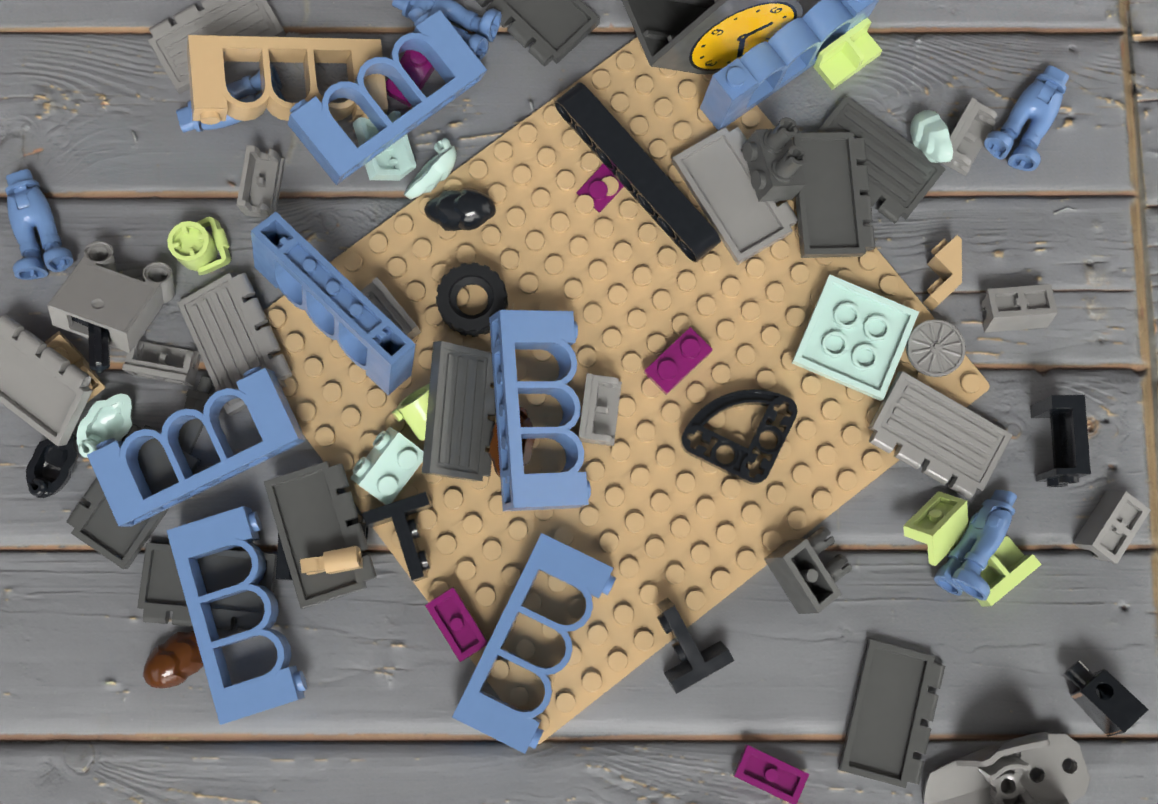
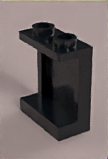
M1051 395L1031 405V418H1050L1054 469L1036 475V482H1047V487H1066L1068 484L1079 483L1080 477L1091 474L1085 395Z

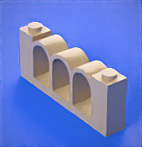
M188 35L187 59L192 121H201L203 124L213 125L220 121H226V115L236 120L249 121L261 116L266 108L278 119L288 121L291 114L290 109L298 102H285L275 94L271 82L270 62L303 63L306 88L305 100L308 102L316 96L322 102L323 96L319 93L317 87L315 63L346 64L348 81L355 83L360 67L367 60L374 57H383L381 39ZM224 61L259 62L262 96L256 101L248 103L233 98L226 87ZM381 74L369 75L364 79V85L379 107L387 114L388 101L385 76ZM348 99L342 103L330 102L328 105L335 121L343 120L351 114L352 121L359 117L369 119L352 100Z

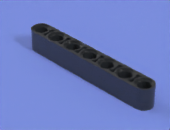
M577 83L554 102L562 118L691 261L698 262L721 242L718 233L584 84Z

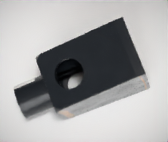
M1079 660L1064 673L1078 687L1071 694V697L1107 737L1125 733L1149 710L1105 669L1092 673ZM1096 689L1100 693V698L1096 694Z

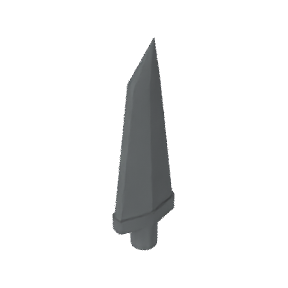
M201 376L197 390L188 389L184 409H194L203 412L204 405L211 396L209 395L213 384L211 378ZM200 419L189 420L179 431L178 440L180 447L190 454L204 426Z

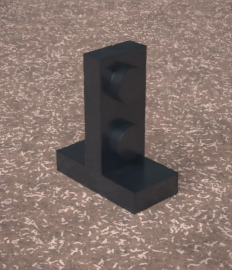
M426 492L362 513L366 526L370 528L393 521L411 581L415 582L428 578L426 570L431 568L426 551H420L416 538L421 537L415 518L409 519V515L433 507L430 496Z
M666 598L657 603L661 612L657 619L666 634L672 632L677 641L672 647L681 663L664 672L676 694L734 661L729 649L721 641L699 652L680 614L670 599Z

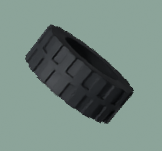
M474 262L472 264H460L461 266L450 269V272L442 277L441 284H438V295L436 296L438 310L445 324H448L454 332L458 331L460 335H472V337H478L480 334L486 335L490 333L489 317L499 310L508 309V296L505 284L500 279L499 274L496 271L490 270V267L486 265L482 266ZM478 285L486 291L488 304L481 313L468 315L458 308L457 295L463 287Z

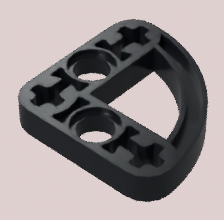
M741 390L723 395L707 404L692 418L682 434L681 447L688 455L743 482L752 485L759 484L767 478L796 419L797 406L789 397L766 390ZM782 404H785L787 406L786 412L790 414V417L784 416L778 427H783L784 431L782 432L776 426L766 425L767 420L772 424L776 419L778 412L774 410V407L779 408ZM743 405L767 407L748 448L703 427L713 417L730 408ZM763 432H771L776 436L777 444L775 448L765 449L761 446L759 437ZM696 433H700L702 435L700 440L708 445L711 439L717 441L710 451V457L704 455L707 448L698 445L695 449L691 448V441L687 439V436H694ZM727 446L732 449L734 459L731 463L723 464L717 460L716 450L719 447ZM754 448L761 455L770 456L771 458L769 461L766 458L762 459L759 465V469L763 471L762 475L757 474L752 478L749 476L750 470L746 468V464L752 465L755 462L758 454L752 453Z

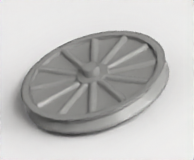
M933 319L922 322L913 329L906 344V351L910 363L917 371L930 377H942L952 373L961 365L965 357L966 346L962 334L954 325L944 320Z

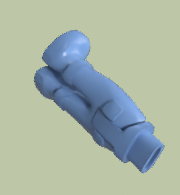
M393 0L392 2L393 7L402 10V15L410 18L414 23L425 13L433 15L438 10H441L449 21L457 23L471 32L474 31L477 34L470 35L467 31L452 25L479 60L488 51V41L493 42L502 17L501 12L494 8L487 10L482 17H479L477 13L467 10L454 0Z
M270 63L273 90L280 99L286 102L280 91L282 84L274 65ZM260 69L253 77L250 75L244 76L242 79L226 84L231 96L237 100L247 96V98L240 100L247 103L259 99L262 93L255 94L261 90ZM191 100L187 102L188 106L176 110L183 133L194 129L197 132H201L203 129H220L241 122V120H236L226 115V121H220L213 125L203 124L201 121H192Z
M1049 65L1043 73L1036 76L1034 82L1022 92L1014 104L1001 130L988 133L984 145L993 157L999 160L1007 157L1013 147L1014 140L1018 138L1026 121L1030 119L1031 123L1020 139L1018 147L1008 159V165L1023 171H1033L1039 166L1041 156L1036 149L1059 112L1063 94L1066 92L1065 84L1069 79V75Z
M28 169L7 175L8 187L5 191L7 194L8 217L14 236L20 246L21 256L24 257L13 265L12 269L15 277L22 280H32L48 276L47 268L52 272L64 271L73 264L72 252L67 248L61 247V238L58 235L50 205L40 190L39 182L33 180L31 171ZM35 227H37L39 236L41 238L40 241L42 248L45 249L43 259L41 257V250L39 244L36 240L34 232Z
M995 490L991 499L984 500L981 504L983 507L970 518L969 526L963 537L948 554L949 560L938 569L934 581L939 587L957 596H961L964 591L976 599L987 600L990 594V586L980 574L981 571L985 570L988 560L999 548L1006 536L1012 516L1015 513V509L1012 507L1017 499L1015 493L1006 490Z

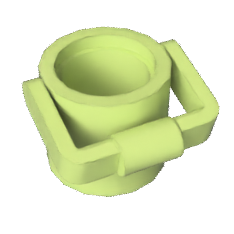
M206 217L197 222H181L174 226L169 233L167 242L171 254L187 269L198 271L199 275L213 272L231 262L228 250L230 246L225 231L221 228L219 221L212 217ZM210 225L212 228V236L205 229ZM219 251L221 259L216 260Z
M430 384L422 386L408 395L399 403L397 409L392 411L393 416L398 422H401L403 419L407 422L419 440H425Z

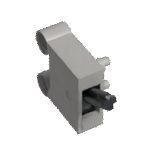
M95 241L85 247L83 251L84 257L47 306L53 326L88 338L89 368L98 373H103L104 370L110 367L109 346L131 353L163 304L174 298L175 289L172 269L168 264L163 262L148 264L143 270V282L118 273L113 247L107 242Z

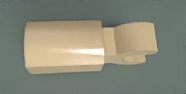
M352 546L326 551L320 557L301 559V573L313 575L326 571L328 574L363 568L360 547Z

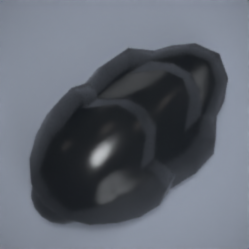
M463 188L461 190H444L439 196L427 202L424 211L428 219L439 224L445 231H468L478 228L488 219L492 218L496 213V207L491 198L483 192L472 188Z
M73 433L67 445L57 446L49 439L43 440L37 445L32 459L26 468L28 490L32 495L37 498L50 497L58 493L71 478V470L79 457L76 450V437Z

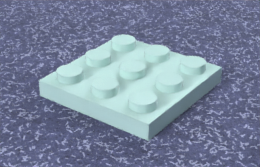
M829 275L792 360V364L882 401L919 311Z

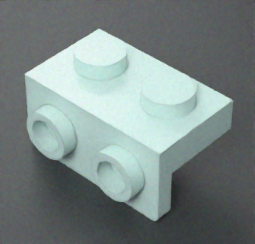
M392 111L387 117L393 123L401 117L400 111ZM359 117L352 123L359 146L379 133L370 119ZM407 134L365 164L369 180L400 181L416 168L414 154L412 153Z
M389 427L386 431H382L377 435L370 453L366 457H362L355 464L351 480L385 505L390 504L423 462L424 451L401 433Z

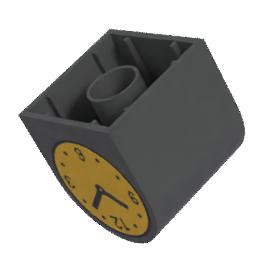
M622 0L651 67L703 75L717 73L735 59H740L754 46L764 41L768 42L787 23L803 16V8L799 0Z

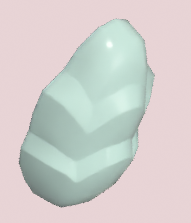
M923 110L915 114L910 126V134L915 147L921 150L930 162H950L953 156V148L945 122L938 113L932 110Z
M443 138L434 144V149L438 154L433 156L422 167L406 188L404 196L411 200L423 193H430L440 181H444L449 176L454 167L457 152L454 145L451 146L447 138Z
M120 393L107 400L96 401L92 405L86 417L81 420L77 430V445L81 456L88 458L87 454L96 451V445L113 438L121 441L132 427L133 403L128 395Z

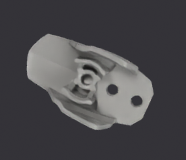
M1035 733L982 748L929 772L925 783L923 804H1071L1086 794L1090 776L1080 745L1067 734ZM1069 758L1071 760V767L1063 770V761ZM1037 767L1043 771L1039 773L1036 779L1030 778V771L1033 768Z

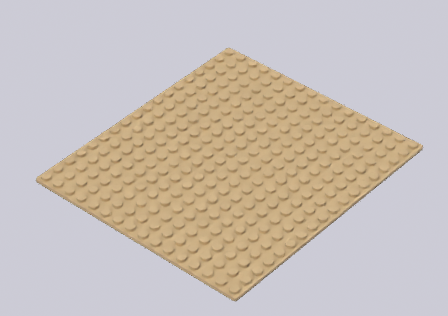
M638 37L449 174L444 181H440L430 193H423L330 261L359 291L378 277L421 332L412 339L416 344L412 374L390 395H387L366 375V370L357 366L344 353L337 340H333L321 332L309 318L306 311L296 307L285 296L264 310L268 322L260 327L261 329L271 326L281 348L279 352L272 356L275 357L283 354L292 372V376L284 380L286 387L282 388L303 435L323 462L328 461L330 466L343 464L349 487L344 488V490L352 493L354 503L361 513L385 505L351 480L355 464L362 457H366L373 449V442L379 433L391 427L424 451L425 440H419L404 419L398 422L393 416L392 411L397 409L399 403L408 395L422 386L430 384L433 342L444 341L492 353L490 333L486 335L480 334L478 337L460 335V332H454L450 329L440 315L436 303L438 284H441L442 277L447 275L453 267L457 268L461 266L460 264H472L474 262L490 267V270L493 272L496 271L505 284L508 296V309L506 310L573 311L574 321L578 325V336L576 343L571 345V348L576 355L577 369L572 380L566 385L574 390L581 405L580 417L576 425L570 429L578 437L587 373L619 378V381L622 382L614 446L582 442L585 452L584 462L578 472H586L587 480L590 483L591 496L588 500L589 505L573 509L503 511L501 480L494 470L493 461L491 476H483V481L475 482L423 474L422 462L393 500V502L423 492L429 494L433 507L409 515L410 520L415 518L421 537L416 538L419 550L426 551L431 566L430 569L426 570L428 578L413 582L428 603L454 587L488 642L541 533L613 567L611 575L616 577V580L609 594L602 593L599 599L592 596L593 609L591 617L581 628L568 632L573 646L569 662L564 669L555 674L548 675L552 683L553 692L546 709L536 716V718L541 720L538 728L544 730L538 744L545 741L674 639L672 632L668 634L664 632L657 619V616L661 614L657 603L669 598L675 605L686 628H688L767 565L764 558L786 541L801 539L899 461V459L894 457L898 447L897 444L891 453H887L869 443L873 431L868 427L882 401L792 364L827 277L833 275L919 311L913 329L922 322L935 319L876 247L874 250L866 251V254L862 257L801 258L797 222L791 226L793 231L790 235L739 265L736 264L722 240L695 263L681 251L625 187L619 191L600 213L594 209L592 197L589 195L579 196L577 191L599 169L603 162L562 118L554 102L580 82L593 93L710 223L673 165L672 157L718 131L700 109L714 74L703 75L651 67ZM757 105L726 126L729 132L739 127L747 140L755 130L775 128ZM611 176L603 178L602 181L608 187L607 196L616 194L619 188L617 179ZM463 188H472L483 192L491 198L496 207V213L492 218L488 219L478 228L468 231H445L439 224L428 219L424 211L427 202L439 196L444 190H461ZM795 197L792 200L779 201L776 203L778 207L781 204L788 202L791 209L797 216ZM467 285L457 295L458 308L468 315L481 313L488 304L486 291L478 285ZM691 327L713 351L673 390L665 395L646 376L644 370ZM905 346L888 390L897 373L903 371L962 406L968 407L987 392L990 385L966 355L961 365L946 376L930 377L917 371L910 363ZM515 349L517 381H556L559 376V365L551 353L544 350ZM490 384V388L494 389V384ZM752 389L772 391L787 396L795 402L798 411L769 475L763 482L755 485L743 482L688 455L681 447V437L684 430L703 407L723 395ZM518 394L519 407L526 409L533 427L559 426L562 421L563 411L557 399L547 394ZM782 404L779 408L774 407V410L778 412L775 421L771 424L767 420L765 424L776 426L783 432L784 428L778 427L784 416L790 417V414L786 412L787 406ZM743 405L730 408L713 417L703 427L748 448L767 407ZM496 415L488 416V420L495 421L496 423ZM763 432L759 437V442L763 448L773 449L777 444V438L771 432ZM696 433L694 436H687V439L691 441V448L695 449L698 445L707 448L704 455L710 457V451L717 441L711 439L708 445L700 440L702 436L700 433ZM548 438L535 439L530 462L524 466V474L560 473L566 464V454L561 444ZM721 446L716 450V458L720 463L729 464L734 459V452L727 446ZM485 448V452L489 453V448ZM754 448L752 453L758 454L752 465L746 464V468L750 470L749 476L752 478L757 474L762 475L763 471L759 469L762 459L766 458L769 461L771 458L770 456L761 455ZM393 521L373 527L410 577ZM539 571L523 607L558 624L571 625L579 621L584 615L586 601L583 594L575 587ZM519 612L503 649L537 666L547 668L560 663L564 657L566 647L563 637L555 629ZM486 646L469 657L476 667ZM498 656L487 682L503 702L522 710H531L539 706L545 695L544 684L540 677Z

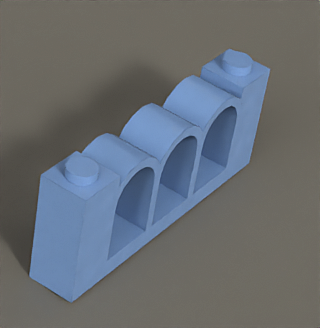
M879 0L819 1L802 18L799 17L792 20L777 31L768 42L759 43L740 59H735L712 75L700 109L718 131L728 126L812 67L816 62L819 52L867 17L869 18Z
M438 10L433 15L425 13L414 23L415 29L413 33L403 35L397 40L389 58L374 57L367 60L360 67L355 83L340 81L331 85L326 90L322 102L315 96L308 102L302 99L290 109L291 114L288 126L336 185L470 89L486 73L487 69L441 10ZM406 50H414L421 53L427 58L446 84L426 98L399 62V54ZM372 74L387 76L393 81L413 108L392 123L368 93L364 85V79ZM338 98H347L354 101L374 124L379 133L357 148L332 117L329 111V103Z
M276 211L251 230L254 267L276 289L279 288L292 304L301 310H305L321 332L327 337L337 340L344 353L357 366L366 370V375L387 395H390L411 376L416 344Z
M499 310L489 317L502 509L503 511L573 509L589 505L588 500L591 496V486L587 480L586 472H578L584 462L585 452L583 444L579 437L570 430L576 425L580 417L581 405L577 394L571 387L566 385L572 380L577 369L576 355L571 348V345L576 343L578 336V325L574 321L573 311ZM515 349L544 350L551 353L559 365V376L556 381H517ZM518 394H547L557 399L563 411L562 421L559 426L521 427ZM548 438L560 443L566 454V464L560 473L524 474L522 439Z
M261 366L246 371L243 374L244 378L236 382L239 390L226 388L215 392L207 400L203 412L187 408L174 412L162 426V432L142 429L134 431L124 442L113 438L96 445L97 450L87 454L118 526L132 527L305 442L306 439L274 371L266 367L262 369ZM240 398L246 404L263 441L234 455L221 428L219 415L224 404L232 399ZM198 418L204 424L221 462L193 475L180 447L178 437L180 429L186 422ZM156 438L164 447L179 482L152 495L139 467L137 458L142 445L148 440Z
M245 506L166 530L220 725L305 698L303 691L307 690V683L303 672L297 671L296 666L288 667L291 660V646L287 638L279 631L271 629L279 613L278 601L272 591L265 586L259 585L266 571V559L262 550L253 541L260 539L258 531L262 529L257 512H252L251 508ZM234 547L245 549L250 555L252 562L249 576L237 585L207 594L197 559ZM246 591H252L259 595L264 603L265 610L261 622L250 630L219 639L210 603ZM259 635L269 638L277 649L278 657L272 670L263 676L232 685L222 647Z
M541 533L452 718L524 754L528 747L535 749L544 731L538 728L541 720L536 718V716L546 709L553 692L552 683L548 675L555 674L564 669L569 662L573 646L568 632L581 628L591 617L593 609L592 596L599 599L602 593L609 594L616 580V577L611 575L613 567ZM539 571L575 587L583 594L586 601V609L579 621L571 625H562L523 607ZM519 612L555 629L561 634L565 641L566 650L560 663L553 667L545 668L503 649ZM498 656L540 677L544 684L545 695L539 706L531 710L518 709L482 691Z

